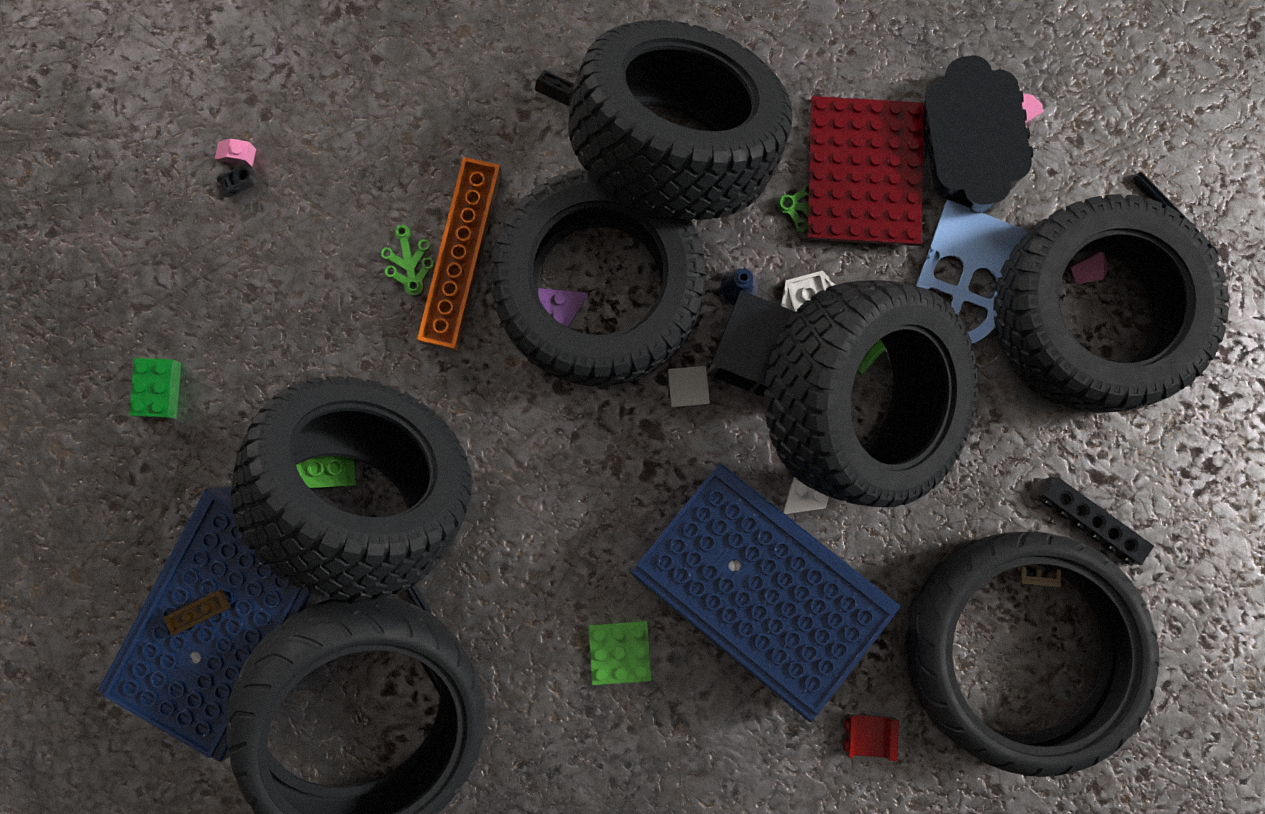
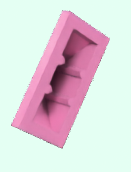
M1097 252L1069 268L1074 283L1081 284L1104 279L1109 267L1105 254Z

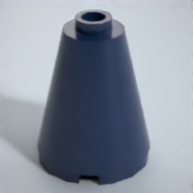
M733 269L726 273L721 281L722 296L732 305L735 304L741 290L755 296L757 295L758 282L748 269Z

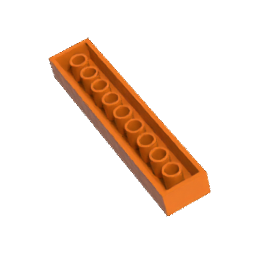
M467 157L462 158L417 337L421 344L458 352L502 175L501 167L498 164Z

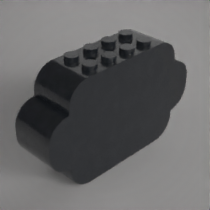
M964 56L953 60L946 69L944 79L937 80L929 86L923 101V128L935 192L947 200L959 199V203L970 208L969 211L990 213L1001 206L1010 190L1018 187L1030 171L1033 148L1029 146L1030 130L1026 128L1025 124L1027 112L1022 107L1024 95L1023 91L1019 89L1016 77L1006 70H992L988 61L980 56Z

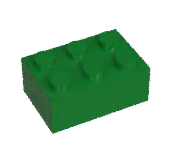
M134 358L129 416L177 419L181 362L173 359Z

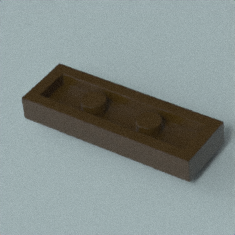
M220 589L163 617L171 636H175L231 607L223 589Z

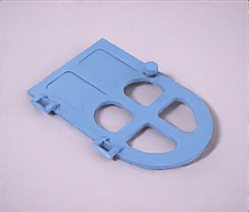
M946 200L916 286L925 289L933 288L952 296L951 306L954 308L955 314L958 315L962 303L965 301L986 309L987 317L984 322L976 329L968 332L972 344L983 339L995 327L994 316L997 313L993 310L994 297L998 296L995 291L993 298L987 299L969 291L968 286L974 271L977 269H987L995 276L996 280L999 277H1003L1000 271L1005 261L1009 260V254L1017 243L1021 244V239L1029 231L984 213L969 211L970 208ZM952 256L961 261L963 272L957 286L935 278L934 270L941 258Z

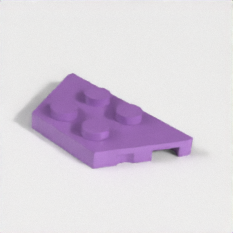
M538 288L539 299L546 311L567 328L588 297V293Z

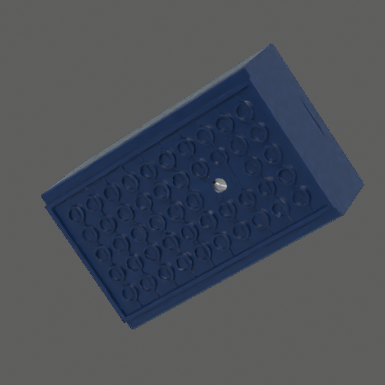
M721 463L712 471L630 573L636 580L808 722H811L818 715L901 607Z
M231 486L205 489L98 689L100 693L104 694L105 698L204 756L212 757L219 762L230 757L227 741V710L230 695L242 667L254 648L279 624L308 606L329 598V594H325L324 597L310 593L307 587L300 589L288 583L287 577L281 579L269 570L271 567L269 564L263 565L254 556L255 550L247 547L242 539L243 533L238 531L234 521L235 514L232 513ZM223 589L231 607L230 609L175 636H171L163 617Z

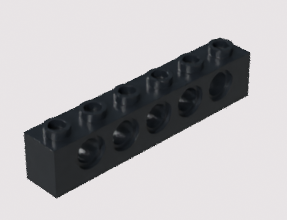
M1051 477L1038 495V497L1043 499V504L1057 509L1061 517L1071 519L1075 522V527L1089 532L1093 540L1103 542L1107 545V550L1114 554L1118 553L1123 557L1122 560L1131 566L1142 565L1154 547L1153 544L1059 477ZM1061 495H1064L1066 499L1064 504L1060 502ZM1077 506L1081 508V514L1079 516L1076 513ZM1093 518H1096L1097 520L1096 527L1092 525ZM1110 529L1113 531V537L1111 539L1108 536V531ZM1125 541L1129 543L1128 550L1124 547Z

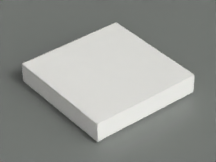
M706 366L668 369L671 408L710 404Z

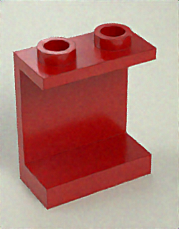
M848 714V719H845L844 722L847 739H844L843 750L849 758H854V755L884 757L889 761H897L898 719L894 717Z

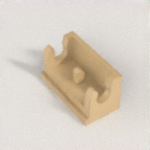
M1026 565L1018 566L1017 583L1061 587V570L1057 569L1056 573L1052 571V578L1041 577V569L1036 570V577L1026 576Z

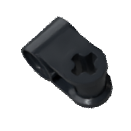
M240 166L219 175L216 180L222 186L223 196L232 197L241 191L253 187L256 184L257 177L247 167ZM245 174H248L247 179L242 180L243 176Z

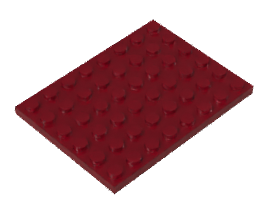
M811 97L807 240L920 246L922 244L923 102Z

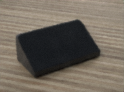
M546 70L537 78L535 91L564 105H568L571 100L574 83Z

